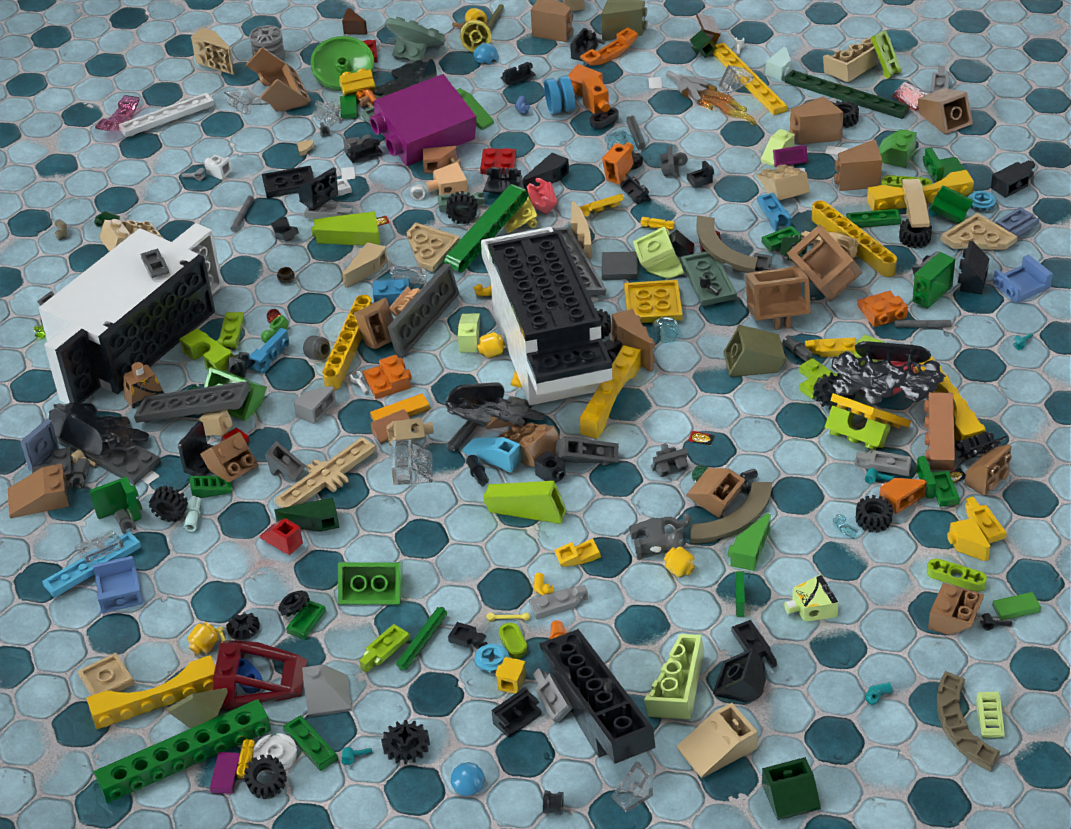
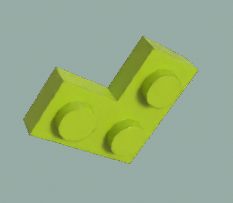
M811 358L799 366V373L808 378L799 384V391L814 399L817 396H813V388L818 377L822 378L823 374L829 376L830 372L834 376H837V374Z

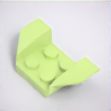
M664 226L633 241L640 264L647 272L670 279L684 274V271L672 246L669 230Z

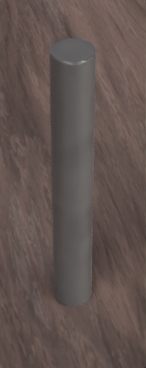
M249 195L230 227L231 231H237L254 200L253 196Z
M895 320V328L952 326L951 320Z

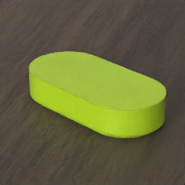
M514 623L503 624L499 628V638L504 648L508 651L509 657L515 659L524 657L527 654L528 648L520 628Z

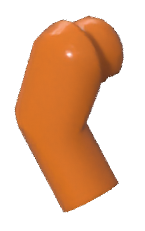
M361 90V92L358 91L356 93L358 100L361 97L368 96L372 105H374V100L377 99L371 90Z

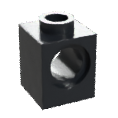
M550 451L545 452L534 461L535 475L544 481H555L557 483L566 476L565 461Z

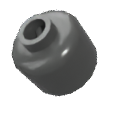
M309 336L303 344L304 354L309 359L323 360L330 353V343L324 337Z

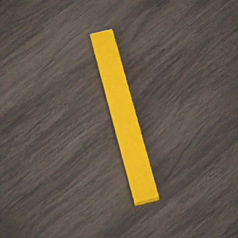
M724 42L715 45L717 49L712 54L773 116L788 111V106Z

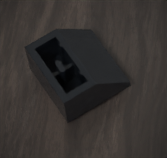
M333 167L298 188L299 202L314 211L338 196L336 168Z
M969 241L968 248L964 247L959 265L962 273H959L958 283L961 284L960 291L982 295L990 258L973 241Z

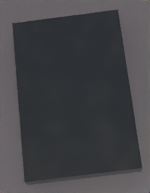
M311 165L262 174L266 197L272 198L298 193V188L314 179Z

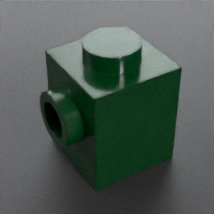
M702 30L690 39L693 51L696 54L700 53L704 58H707L717 49L712 40Z

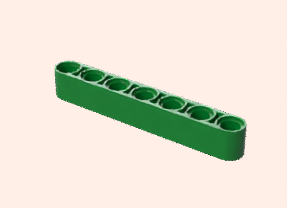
M513 184L509 185L446 255L444 264H451L452 270L456 272H464L482 252L481 240L494 238L526 202L528 190Z

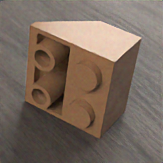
M386 298L354 313L365 346L377 349L392 341L387 327L394 319Z
M240 432L200 454L209 471L227 482H231L259 466Z
M1007 444L987 451L966 470L964 485L984 496L990 490L993 491L1002 479L1005 480L1010 473L1009 463L1012 459V446Z
M708 468L686 496L720 518L740 493L745 479L729 468Z
M943 582L930 611L928 629L950 635L971 628L984 599V594Z

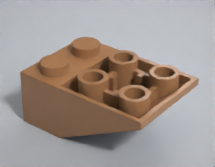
M633 309L612 314V341L620 340L622 342L621 349L623 346L640 349L641 366L650 372L653 371V363H655L653 349H655V343L653 338L648 336L647 328L641 324L640 316L636 315Z
M524 423L522 426L513 424L510 430L498 436L519 443L522 459L520 463L535 467L534 461L545 452L555 453L556 441L560 439L555 426Z

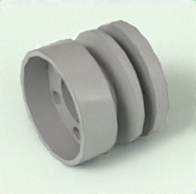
M265 25L251 31L249 36L253 56L261 47H264L279 59L284 60L285 50L281 29L276 26Z

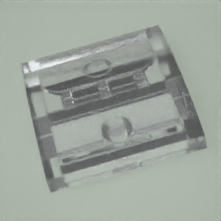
M112 529L74 546L81 559L83 558L86 563L124 547L121 538Z

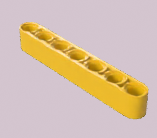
M822 200L813 202L811 219L815 224H820L827 232L840 233L857 239L859 245L856 248L859 251H857L856 255L884 277H892L896 274V255L827 202Z
M368 295L356 297L322 371L324 387L332 386L335 391L343 383L362 340V334L354 313L372 304L371 297Z

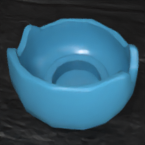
M482 43L473 53L477 63L490 64L493 59L497 61L499 56L496 48L489 43Z
M466 762L454 768L450 782L456 793L462 796H469L482 790L485 776L477 764Z

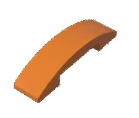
M627 27L616 34L617 39L598 51L593 49L587 51L580 56V59L589 65L607 63L625 52L637 39L638 33Z

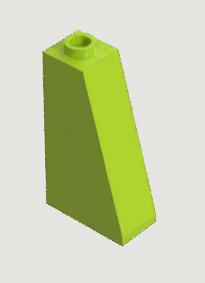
M375 211L313 219L314 226L311 227L312 237H316V241L319 244L365 246L369 242L380 245Z
M555 481L489 484L483 495V501L491 513L562 524L567 510Z

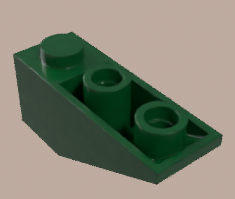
M333 497L274 509L276 522L286 518L300 526V529L321 532L340 528Z

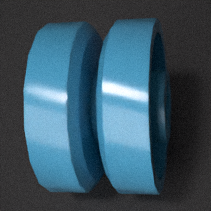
M560 76L557 81L554 78L545 79L544 92L550 114H560L562 109L565 112L574 111L575 96L569 76Z

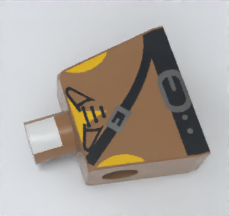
M136 362L132 365V371L123 376L124 398L132 409L140 406L145 396L164 394L155 373L148 365L143 366L142 363Z

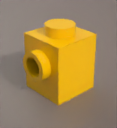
M504 658L502 665H498L496 670L498 690L513 694L520 691L526 678L525 661L515 658Z

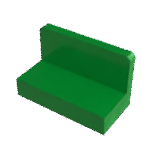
M941 186L932 201L930 210L960 224L965 220L973 200L946 186Z

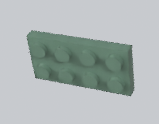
M707 252L680 257V263L702 306L737 299V293L722 264ZM705 274L710 275L711 284L719 292V295L716 296L708 288H701L699 277L705 279Z

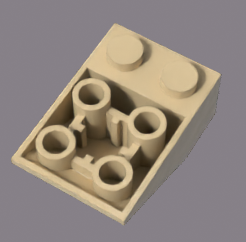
M202 27L191 36L196 63L232 75L235 74L230 47L215 31Z
M779 165L777 169H763L761 173L756 174V177L768 194L774 193L778 200L810 192L807 172L801 171L799 168L795 169L792 166Z
M112 219L104 220L99 238L107 249L111 251L139 228L161 238L163 237L149 221L135 222L133 220L120 221Z
M730 703L714 711L681 741L676 748L697 774L704 778L756 750L758 746V731L737 707Z

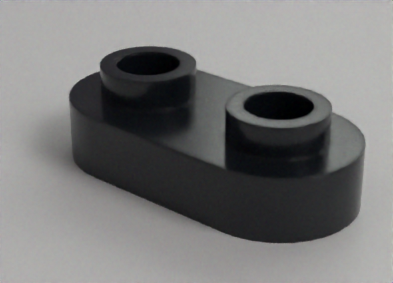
M610 107L607 112H602L601 110L590 117V126L594 129H602L615 122L619 118L618 109Z

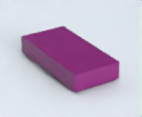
M807 145L774 149V167L808 162Z
M218 753L210 784L211 793L233 794L241 753Z

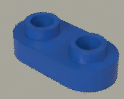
M241 658L237 675L262 680L261 674L248 659ZM239 684L246 693H256L261 690Z

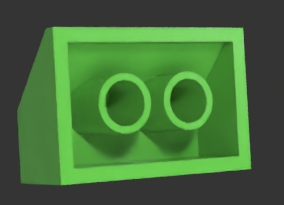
M215 368L209 369L204 387L249 381L251 388L242 407L236 410L227 409L229 415L247 421L262 405L267 386Z
M338 562V604L401 603L403 562Z

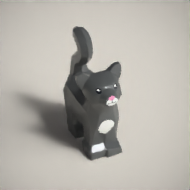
M685 513L684 520L682 521L671 516L663 518L652 517L646 521L629 526L631 539H636L634 540L637 560L642 559L644 554L660 553L670 550L672 547L677 548L686 545L683 539L684 528L691 523L690 515ZM671 524L674 527L678 528L675 531L669 533L668 535H665L666 525ZM644 535L646 538L639 539L638 536Z

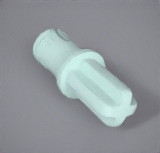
M196 496L191 497L188 508L184 513L186 519L183 527L188 532L196 530L197 520L201 515L199 511L201 499Z

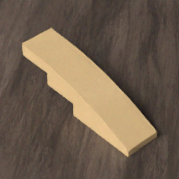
M920 179L902 180L904 201L907 206L906 213L911 227H930L926 200Z
M571 201V230L575 237H578L580 246L584 247L586 256L592 258L591 235L587 220L576 202Z

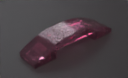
M124 95L118 102V109L109 119L102 118L95 126V129L111 132L119 130L118 124L129 121L133 116L140 100L139 97Z

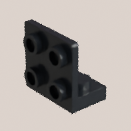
M198 421L178 444L184 473L193 476H207L210 472L200 454L213 447V445L207 443L203 422Z

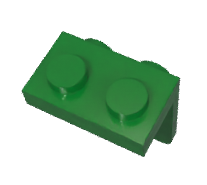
M932 147L925 148L923 164L935 183L945 178L951 172L965 170L957 157L939 159Z
M127 476L90 490L89 493L98 519L113 515L121 509H128L134 521L142 519L140 511L143 510L139 499H136L139 496L135 485L131 486Z

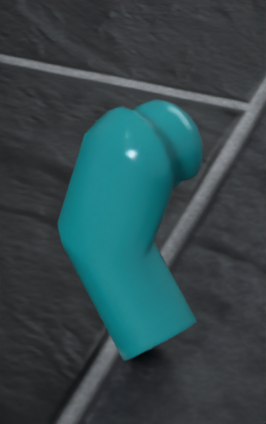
M886 682L870 686L865 695L866 701L871 705L877 704L881 695L892 693L891 683Z

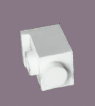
M214 155L205 160L204 164L207 175L223 180L232 172L230 157L223 158Z

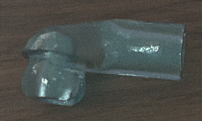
M837 514L833 518V525L840 532L854 539L858 529L845 523L846 517L844 515Z

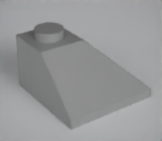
M324 664L302 668L308 717L352 711L348 675Z

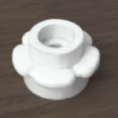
M416 184L410 188V195L415 200H422L427 191L423 185Z

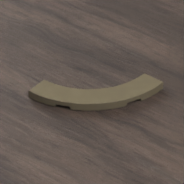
M697 216L696 232L699 242L710 256L722 264L726 263L733 266V269L748 273L755 272L758 263L757 257L744 255L725 245L716 234L714 228L715 218Z
M752 482L748 498L740 508L730 515L708 523L691 524V544L714 542L718 538L725 536L731 537L751 526L763 514V510L770 501L772 482Z
M945 671L937 694V712L942 729L960 753L973 763L991 772L1000 756V751L986 744L978 736H974L968 729V725L960 711L959 703L965 679Z

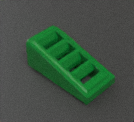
M219 476L189 477L192 496L205 498L232 493L231 482H227Z

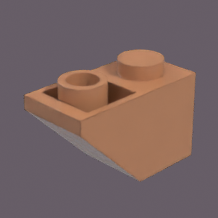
M456 146L423 148L425 174L433 173L434 170L450 165L452 157L457 161Z

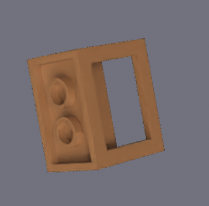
M820 224L787 253L796 266L801 268L829 302L863 273L849 254ZM820 236L822 240L801 258L798 254Z
M799 266L745 273L747 308L756 321L773 318L776 330L780 328L779 318L784 317L786 328H791V316L811 313L809 278ZM801 282L804 283L805 299L802 297Z

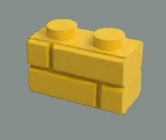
M362 68L355 73L344 72L339 76V84L343 96L356 95L361 90L375 92V83L371 69L366 70Z

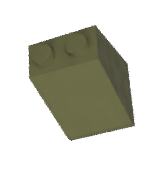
M607 0L601 13L602 39L605 41L617 39L616 34L627 27L637 32L638 36H642L648 26V21L645 20L647 16L645 1Z
M738 325L723 351L730 377L778 373L781 366L786 362L779 334L743 325Z

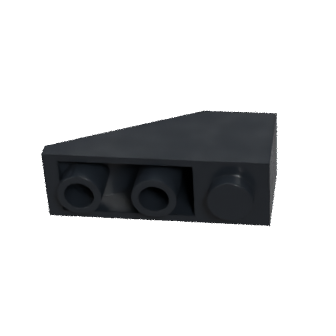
M551 153L524 176L522 180L523 189L527 190L529 183L539 186L540 183L536 181V178H541L552 184L560 181L569 173V159Z

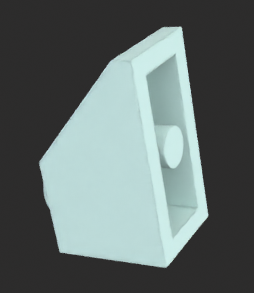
M786 47L780 49L766 61L765 75L782 81L791 72V59Z

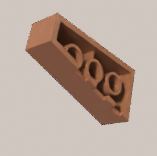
M929 392L928 400H924V412H926L924 428H927L925 445H928V450H925V457L927 462H929L930 470H953L955 462L953 393Z

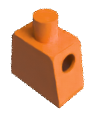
M577 64L568 74L574 94L583 97L582 79L597 74L603 82V73Z
M597 74L583 78V105L593 114L601 110L602 112H607L610 109L609 92Z
M627 142L625 145L616 143L602 157L607 181L619 185L624 181L625 174H628L633 166L632 151L634 146L631 143Z

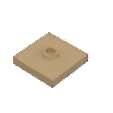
M117 653L111 654L77 671L78 676L91 696L106 690L120 692L135 684L134 679Z

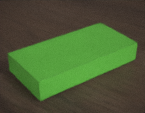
M1033 592L994 600L992 603L1001 621L1041 611V606Z

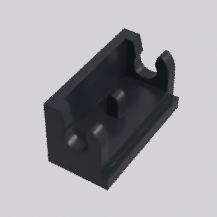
M583 28L570 44L571 59L583 61L580 59L582 54L597 48L598 43L595 32L592 33V37H589L587 28Z
M526 687L522 688L491 710L493 725L508 738L542 715L541 709L536 706L539 704L538 699Z

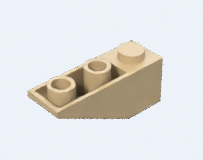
M367 242L360 249L358 255L351 261L348 268L343 271L342 279L344 280L345 288L381 270L388 261L385 246Z

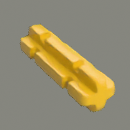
M649 217L641 218V226L643 227L650 226V228L660 229L665 226L670 231L674 230L675 227L674 221L650 219Z
M245 739L243 741V749L241 750L239 766L236 771L239 779H244V775H246L244 770L249 768L247 764L249 761L252 763L255 741L252 739Z

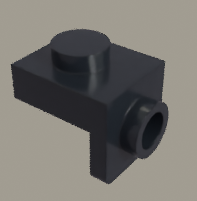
M706 160L702 161V169L687 173V180L694 188L713 183L714 169Z
M287 217L271 222L276 239L290 241L295 238V235L299 234L297 227L289 225Z
M239 352V354L229 357L228 372L245 378L246 368L252 366L255 360L249 359V353Z

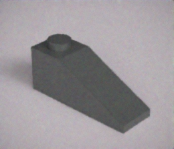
M567 436L556 441L555 455L565 462L618 463L619 443Z

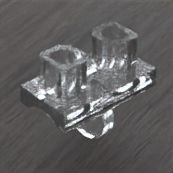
M319 100L316 101L317 109L313 112V115L317 120L321 121L323 119L330 127L335 122L341 124L344 121L343 118L339 117V112L341 111L339 101L332 100L327 102V104Z

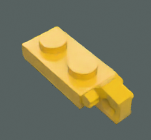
M617 194L579 206L584 216L587 217L593 210L594 213L603 211L606 206H610V208L619 206V202L623 201L624 197L623 194Z
M856 337L805 341V347L813 354L820 355V357H835L845 351L855 353Z
M974 496L966 498V514L968 518L974 517L988 543L1005 539L1007 535L1005 529L988 506L979 505Z

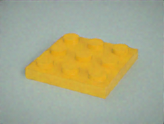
M678 280L624 283L626 310L633 309L635 314L640 316L641 323L683 320Z

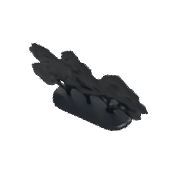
M430 59L428 62L416 60L413 63H407L391 71L392 76L398 79L376 87L375 89L378 92L385 93L377 97V99L436 77L437 70L433 59Z
M862 341L855 345L856 353L862 358H857L851 352L845 351L838 357H833L831 366L833 370L841 374V377L836 378L831 384L835 394L852 396L855 392L863 390L865 400L874 406L880 403L882 398L891 396L896 387H900L906 397L919 402L929 392L933 393L937 390L938 383L943 382L946 375L940 372V364L937 361H928L931 358L929 350L922 346ZM872 359H874V360H884V361L873 362ZM891 361L907 363L902 366H894L891 364ZM911 364H913V367L918 368V373H914L911 370Z
M498 382L456 386L448 394L445 403L448 409L447 412L450 414L458 415L462 419L474 421L482 425L491 422V417H496L504 422H512L519 426L525 423L522 417L532 420L545 419L543 413L530 409L533 405L529 406L526 399L514 396L508 397V400L503 399L505 393L504 386Z
M91 403L54 404V409L49 411V420L52 421L56 436L93 456H97L102 452L103 442H107L108 447L112 450L128 451L135 448L132 441H146L149 437V434L142 430L126 428L130 424V420L126 416H96L97 409Z

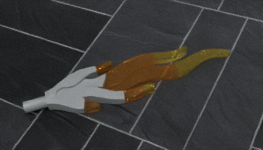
M671 71L666 72V76L674 80L679 92L684 97L688 98L690 94L693 100L702 107L713 110V105H715L726 115L746 119L753 126H756L754 118L744 113L747 112V107L741 106L731 96L717 91L716 86L700 78L681 74L677 75Z

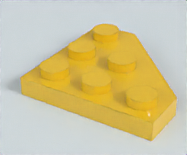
M834 393L832 394L830 401L838 403V408L847 411L848 408H851L850 412L860 416L863 412L865 418L875 421L877 417L878 422L886 425L890 421V426L899 429L901 425L909 428L911 424L909 419Z

